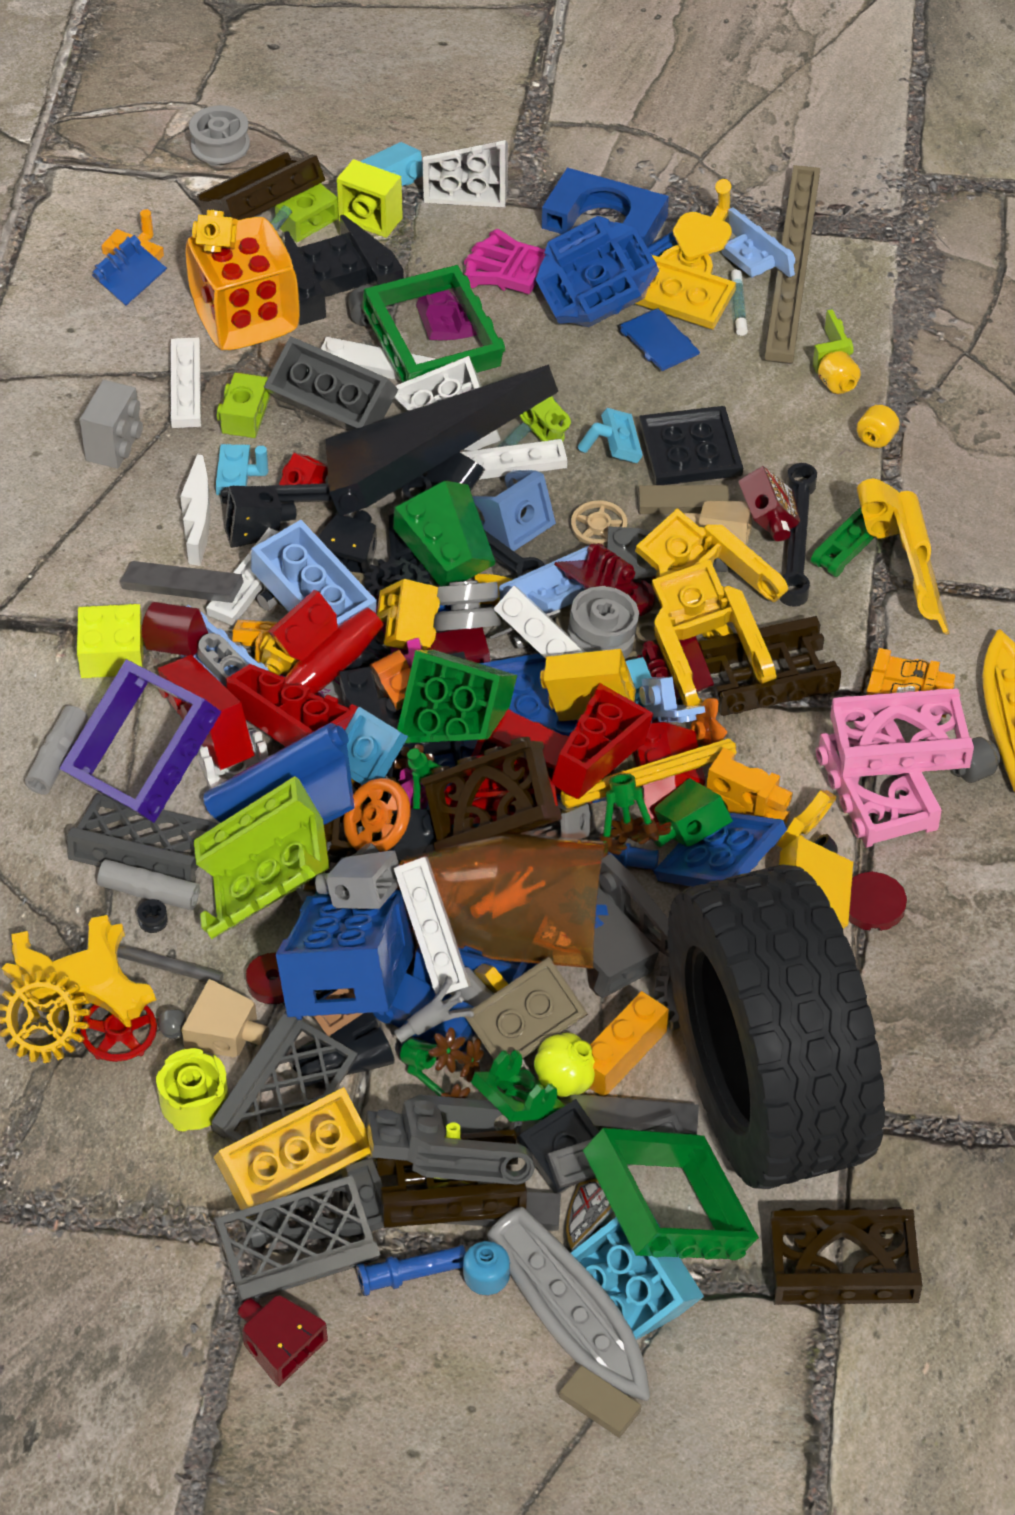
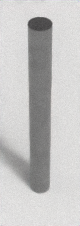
M119 944L117 957L205 982L210 979L221 984L223 981L224 973L122 944Z

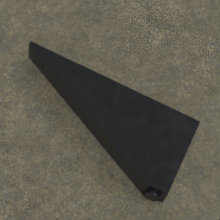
M549 364L325 439L329 493L339 516L371 506L559 392Z

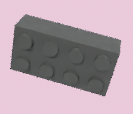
M292 336L289 337L264 386L275 399L348 431L383 420L398 392L396 386L387 377Z

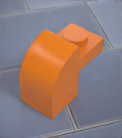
M397 650L370 664L376 684L384 697H389L396 711L403 706L411 672L406 658L400 650Z

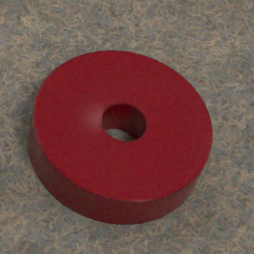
M276 952L258 956L249 964L246 970V983L250 995L257 1001L265 1004H280L284 1002ZM277 977L275 980H270L269 978Z

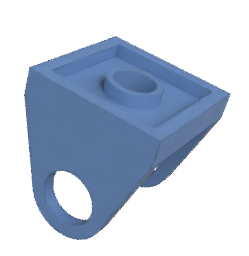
M512 470L505 476L507 490L496 497L472 496L475 505L484 516L485 522L481 520L484 530L513 551L556 524L544 474L536 470ZM513 479H516L518 482L514 484ZM525 507L527 509L526 513L521 518V511Z

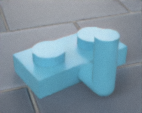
M606 408L601 415L603 424L594 423L578 444V449L581 452L587 453L600 435L607 437L612 457L638 463L643 454L632 414Z
M221 444L216 479V495H221L224 487L247 486L248 476H266L269 471L267 448L265 446H257L255 448L256 464H250V445Z

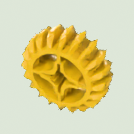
M37 970L35 982L29 973L23 974L25 986L14 980L11 982V985L16 993L4 991L2 994L10 1002L8 1005L0 1004V1011H6V1017H0V1024L7 1023L8 1027L0 1031V1036L7 1037L11 1035L13 1037L6 1044L9 1049L20 1044L16 1054L18 1057H24L30 1050V1062H36L40 1052L44 1063L51 1062V1052H53L57 1060L63 1059L62 1047L68 1052L73 1053L76 1049L70 1040L83 1042L84 1037L77 1033L78 1028H89L88 1023L80 1022V1016L90 1015L89 1009H79V1005L87 1001L86 996L75 998L74 995L80 990V986L74 984L67 989L66 987L70 981L68 976H63L57 983L58 975L56 971H50L46 980L43 970ZM40 988H50L60 995L56 999H51L48 1003L43 1004L38 998H34L31 992ZM23 1001V1005L28 1011V1018L22 1025L23 1028L20 1029L18 1010ZM67 1004L69 1022L65 1032H63L58 1016L61 1010L65 1008L64 1005ZM37 1008L44 1011L50 1009V1013L46 1016L49 1025L42 1022L36 1024L40 1018ZM43 1029L49 1035H52L56 1041L43 1046L31 1042L27 1037Z

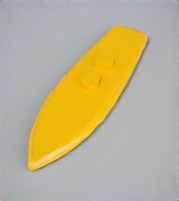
M999 629L992 638L984 658L982 673L983 694L993 735L1011 786L1015 792V642Z

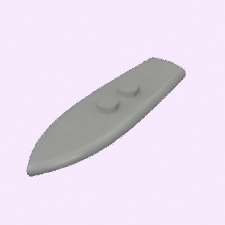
M518 1207L503 1215L489 1230L487 1237L489 1241L501 1245L507 1251L510 1259V1275L550 1334L580 1366H584L624 1394L644 1401L649 1400L648 1377L641 1350L632 1329L607 1292L588 1270L524 1207Z

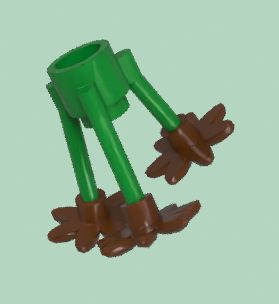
M618 774L610 778V790L605 792L607 804L603 833L600 834V837L596 838V841L585 840L584 843L587 845L588 851H600L602 855H606L608 852L620 855L623 850L627 849V846L622 844L629 837L640 845L645 844L650 839L657 841L659 836L667 835L671 832V822L660 825L659 822L655 823L654 820H651L643 799L642 788L636 787L635 777L631 774ZM636 800L642 817L633 820L630 817L629 807ZM614 803L617 807H622L623 818L621 822L612 820Z
M450 1027L445 1038L439 1033L435 1034L434 1038L437 1045L426 1043L416 1038H410L403 1044L400 1058L404 1064L409 1065L407 1069L408 1074L417 1077L437 1096L464 1099L468 1097L471 1090L469 1087L461 1090L460 1085L457 1083L451 1093L445 1092L426 1076L422 1070L431 1068L436 1062V1071L442 1070L446 1065L449 1072L454 1073L456 1070L455 1060H457L459 1064L464 1065L460 1077H466L467 1082L470 1083L474 1073L480 1072V1064L477 1061L482 1059L484 1051L480 1050L481 1040L479 1038L475 1040L474 1044L472 1041H468L467 1052L457 1050L463 1046L465 1038L458 1037L455 1039V1030Z

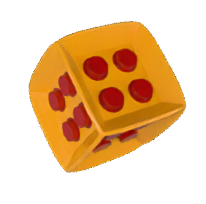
M252 217L237 220L235 249L221 247V253L203 251L204 246L196 244L195 238L192 236L188 238L186 243V264L190 291L194 299L196 311L210 338L219 349L234 350L281 337L297 328L300 309L296 274L284 243L273 225L266 218ZM215 228L212 230V235H214L216 231Z

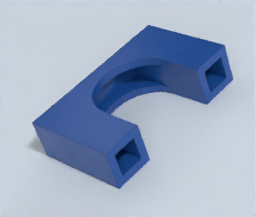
M567 167L542 207V229L564 234L571 230L578 217L584 212L595 208H610L626 216L623 224L636 227L648 247L653 243L668 217L669 196Z

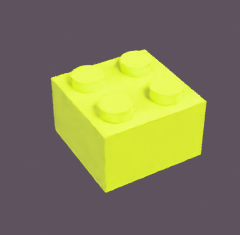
M353 159L337 177L339 221L340 215L344 214L362 229L387 238L403 219L401 176Z
M140 604L78 607L77 656L81 678L115 677L126 659L143 667V621Z

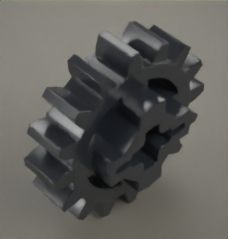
M390 556L388 562L379 559L378 566L370 565L369 572L364 573V587L377 600V606L380 590L402 579L430 585V573L426 571L423 564L417 565V559L415 558L408 562L406 561V556H402L400 560H395L393 556Z

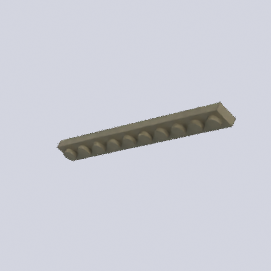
M793 165L782 245L790 249L794 254L795 275L788 277L779 269L777 272L765 352V360L785 363H793L820 178V168Z

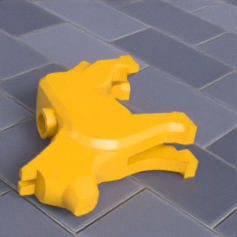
M108 915L90 919L88 924L87 950L52 961L48 956L30 949L31 944L28 931L11 934L13 943L12 953L16 965L6 963L2 970L12 981L20 982L23 986H25L23 982V974L29 973L35 982L37 970H43L46 980L50 971H56L58 975L57 983L63 976H68L70 981L66 987L67 989L74 984L80 986V990L74 997L86 996L87 1001L80 1004L79 1009L82 1008V1005L90 1003L100 1006L112 1013L126 1027H131V1020L138 1018L147 1004L157 1000L149 984L135 983L123 974L117 959L119 943L125 937V929L122 923L111 925ZM40 988L31 992L32 996L38 998L43 1004L48 1003L51 999H56L60 995L50 988ZM65 1004L63 1010L69 1011L67 1004Z

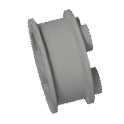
M223 105L210 106L194 114L189 122V130L192 135L191 149L194 155L211 166L231 163L245 156L250 147V139L247 134L249 124L246 115L234 107Z

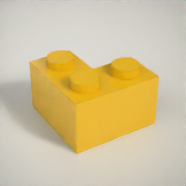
M402 579L380 590L377 616L382 622L387 623L384 645L408 650L407 641L419 638L424 650L431 647L436 636V629L433 627L434 616L438 612L440 599L437 597L438 587Z

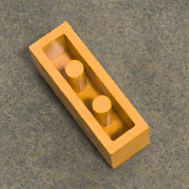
M641 991L590 1044L595 1061L593 1065L595 1078L589 1089L603 1097H606L667 1032L669 1012L667 1007Z

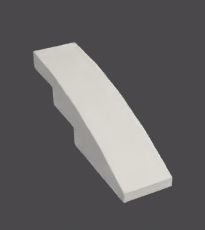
M197 454L180 498L182 515L184 517L185 539L187 540L189 564L200 566L208 541L210 496L203 455Z

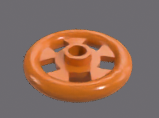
M386 778L370 780L360 786L353 794L355 809L344 814V833L349 844L357 851L365 844L372 843L379 852H386L399 842L408 827L411 813L410 801L404 788L394 780ZM384 791L392 795L388 803L380 800ZM369 797L371 802L362 810V803ZM392 811H397V818L395 824L392 825ZM362 821L365 829L358 833L356 823ZM382 832V839L372 842V833Z

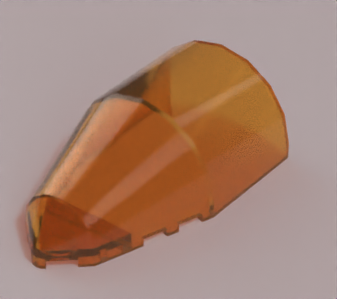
M504 833L405 857L398 863L400 866L423 857H428L459 948L463 949L466 945L482 951V956L493 960L539 964L550 957L554 965L593 968L595 919L600 871L603 858L608 856V844L606 841Z

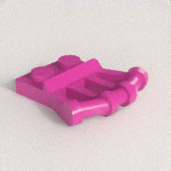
M495 229L490 232L488 238L474 244L472 254H469L464 260L466 269L463 275H467L469 278L471 289L478 285H498L503 291L509 288L530 294L537 284L536 278L545 257V249L518 242L500 229ZM478 269H481V270L488 271V272H481V271H477V270H478Z

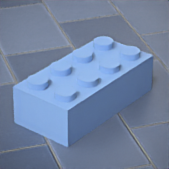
M302 520L297 521L251 548V571L289 612L313 590H317L337 614L338 625L366 607L376 613L377 600Z

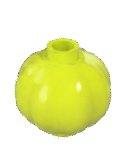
M562 1033L561 1035L557 1034L546 1038L540 1044L538 1054L534 1059V1069L541 1085L546 1088L548 1084L552 1083L557 1088V1096L570 1097L586 1092L593 1084L595 1078L593 1068L595 1061L592 1056V1047L587 1041L582 1040L573 1033Z

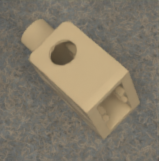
M707 501L703 504L701 514L684 513L699 527L723 525L746 546L748 545L753 517L746 501Z
M209 979L182 1027L184 1048H196L203 1050L205 1053L237 1057L241 1053L246 1041L262 1046L268 1038L269 1027L256 1023V1006L252 1000Z

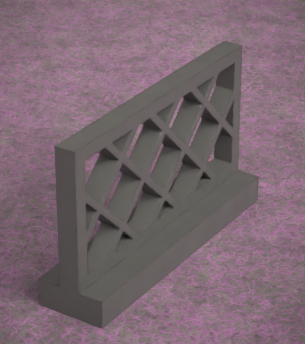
M97 794L78 827H72L67 835L68 859L100 867L102 862L107 859L195 883V872L199 867L196 865L194 840L196 838L192 839L188 832L194 830L207 832L217 826L218 823L162 810L155 823L145 818V820L131 824L128 817L141 815L104 795ZM100 807L114 809L115 811L104 816H100L98 813ZM121 820L124 825L123 827L109 830L106 824ZM167 822L174 824L176 827L161 831L158 825ZM100 827L103 833L99 834L88 830ZM151 827L155 833L140 838L137 832ZM130 834L133 841L119 839V837ZM182 835L185 841L171 845L167 839ZM161 842L164 848L161 849L148 845ZM191 849L194 856L181 854L180 852Z
M285 1011L212 1120L213 1132L224 1139L228 1137L237 1142L245 1138L236 1132L242 1121L257 1118L260 1130L263 1128L262 1116L281 1112V1116L284 1118L286 1117L285 1111L306 1107L335 1092L358 1058V1053L306 1022L297 1020L296 1017H287ZM304 1032L314 1038L316 1049L297 1053L294 1042L300 1033ZM319 1042L323 1043L328 1047L321 1048ZM291 1048L293 1054L286 1056V1054ZM338 1052L347 1058L341 1068L326 1071L323 1054ZM318 1056L322 1072L302 1076L298 1060ZM294 1061L298 1077L278 1082L276 1075L278 1066ZM273 1076L274 1083L267 1084L270 1078ZM335 1076L329 1085L328 1077ZM324 1078L326 1087L324 1094L320 1097L307 1099L304 1083ZM300 1084L303 1100L283 1105L280 1088ZM276 1089L279 1106L259 1110L257 1098L260 1093ZM254 1104L255 1111L248 1113V1111Z
M353 1175L215 1218L240 1305L249 1298L254 1300L355 1268L360 1263L368 1264L377 1261L380 1257V1252L376 1241L374 1242ZM345 1186L348 1187L352 1200L346 1212L327 1202L332 1190ZM327 1192L323 1200L316 1197V1195ZM309 1199L320 1205L312 1223L293 1213L298 1201ZM293 1203L289 1211L282 1208V1206ZM353 1206L357 1217L349 1214ZM324 1207L343 1217L335 1234L315 1225ZM273 1209L286 1216L278 1233L258 1224L264 1212ZM258 1214L255 1222L247 1218ZM290 1218L309 1228L300 1245L281 1236ZM346 1219L360 1225L364 1236L363 1240L350 1243L338 1237ZM239 1220L252 1227L243 1245L229 1238L225 1224ZM255 1229L274 1238L266 1256L246 1247ZM312 1230L332 1239L325 1252L316 1254L304 1248ZM278 1241L297 1250L291 1263L281 1265L269 1259ZM334 1242L343 1245L331 1250ZM232 1246L240 1249L236 1258ZM243 1252L263 1261L257 1274L244 1278L241 1277L237 1264ZM300 1253L309 1256L307 1258L297 1260ZM266 1263L275 1267L273 1269L263 1271Z

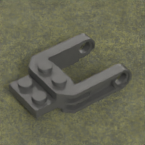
M417 1095L404 1101L402 1114L388 1109H382L377 1112L367 1111L365 1126L372 1158L407 1160L413 1163V1171L430 1178L517 1185L528 1181L534 1173L532 1155L525 1146L445 1138L446 1126L452 1122L460 1125V1134L515 1130L516 1134L520 1133L522 1121L512 1122L507 1128H498L494 1125L496 1118L503 1114L490 1101ZM517 1157L525 1160V1165L518 1171H510L506 1168L507 1162L512 1158Z

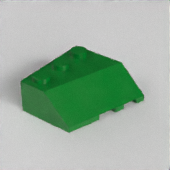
M443 481L395 507L394 530L440 587L449 586V583L464 582L495 565L493 553L467 484Z
M415 650L397 730L408 736L405 743L489 739L510 707L517 675L436 650Z

